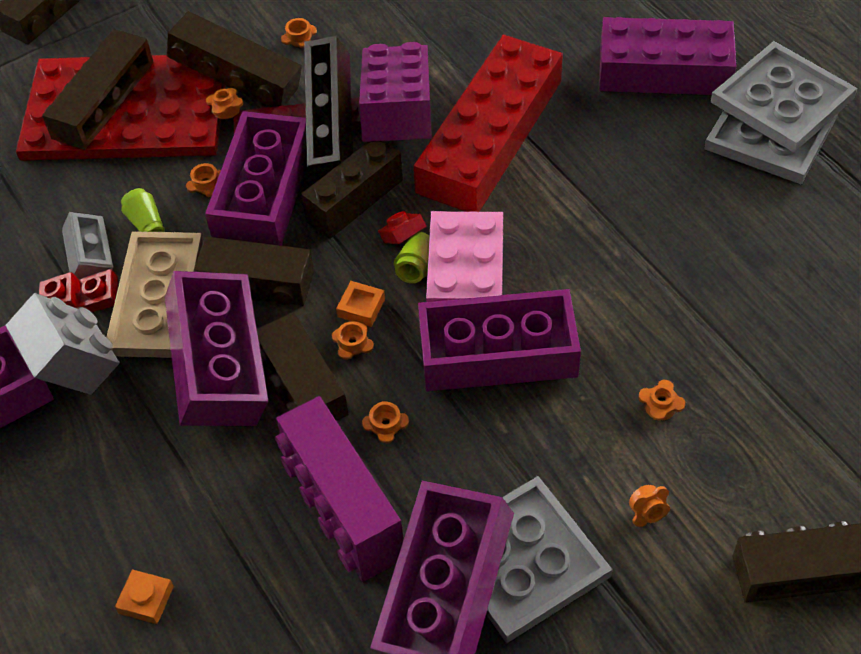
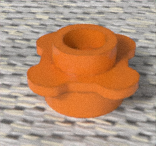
M303 18L292 19L285 25L286 34L281 36V42L285 45L292 44L295 47L304 48V42L310 41L311 37L316 35V27L310 25Z
M235 88L220 89L213 95L208 96L206 103L212 106V113L217 118L228 119L239 113L243 100L237 97V90Z
M208 163L195 166L190 173L191 181L186 183L188 192H199L207 197H211L221 170H217L214 165Z
M349 321L342 324L332 333V340L339 347L338 355L344 360L351 359L353 355H358L361 352L370 353L374 348L373 341L367 337V326L363 323Z
M661 380L657 386L650 389L643 388L639 392V401L645 403L647 414L655 420L670 419L675 412H681L685 408L684 398L676 394L671 381ZM659 398H664L665 401H660V400H658V399H659Z
M383 401L371 408L369 416L363 418L362 425L364 430L372 431L378 435L380 442L390 443L394 440V435L400 429H404L409 425V418L407 414L400 413L399 408L395 404ZM382 421H389V423L383 424Z
M644 485L631 495L629 506L635 513L632 519L635 526L643 527L647 522L655 523L669 513L670 506L666 502L669 491L666 487L660 486L656 488L654 485Z

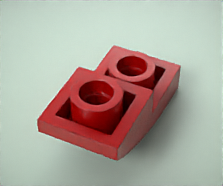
M112 269L82 279H78L72 272L40 282L39 295L50 299L52 297L59 298L66 305L77 309L83 307L90 312L114 306L118 291V276Z

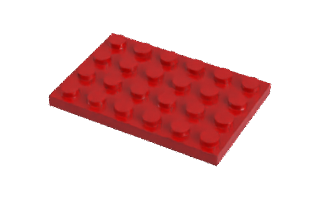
M152 55L154 62L88 147L83 150L51 139L42 115L90 57L38 59L16 149L20 161L217 155L221 119L212 113V106L207 105L206 99L216 91L225 89L224 84L168 58L167 55Z

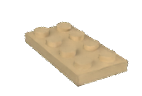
M131 233L106 336L113 345L112 351L115 356L172 358L165 295L173 271L194 272V267L204 242L202 233Z

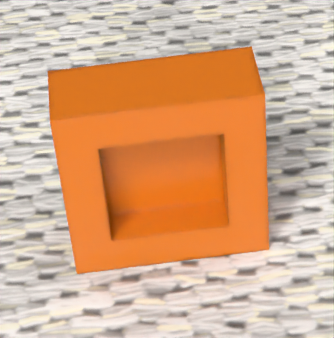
M350 281L336 308L337 316L372 327L385 301V291Z
M132 569L115 608L118 614L158 624L174 586L170 579Z

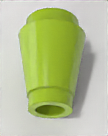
M137 188L123 196L121 199V211L140 232H165L152 194L142 188Z
M419 231L412 235L394 260L395 273L402 281L417 283L427 276L430 239L428 234Z

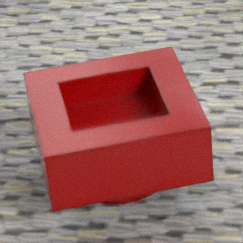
M401 211L386 220L388 225L378 230L384 243L400 244L427 226L421 214H410Z

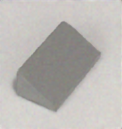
M69 212L62 228L69 272H72L78 279H82L109 269L113 270L103 216Z

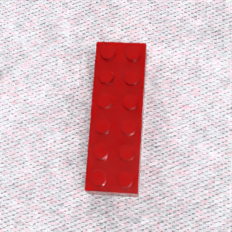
M503 34L414 164L415 193L465 212H480L560 85L563 53Z

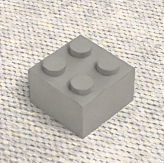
M33 293L6 324L10 335L34 378L91 395L120 363L112 351V343L101 333L96 325L98 322L97 318L89 310L83 307L77 309L66 305L59 298L52 297L50 299Z

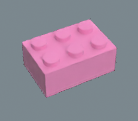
M431 211L426 301L502 295L503 212Z

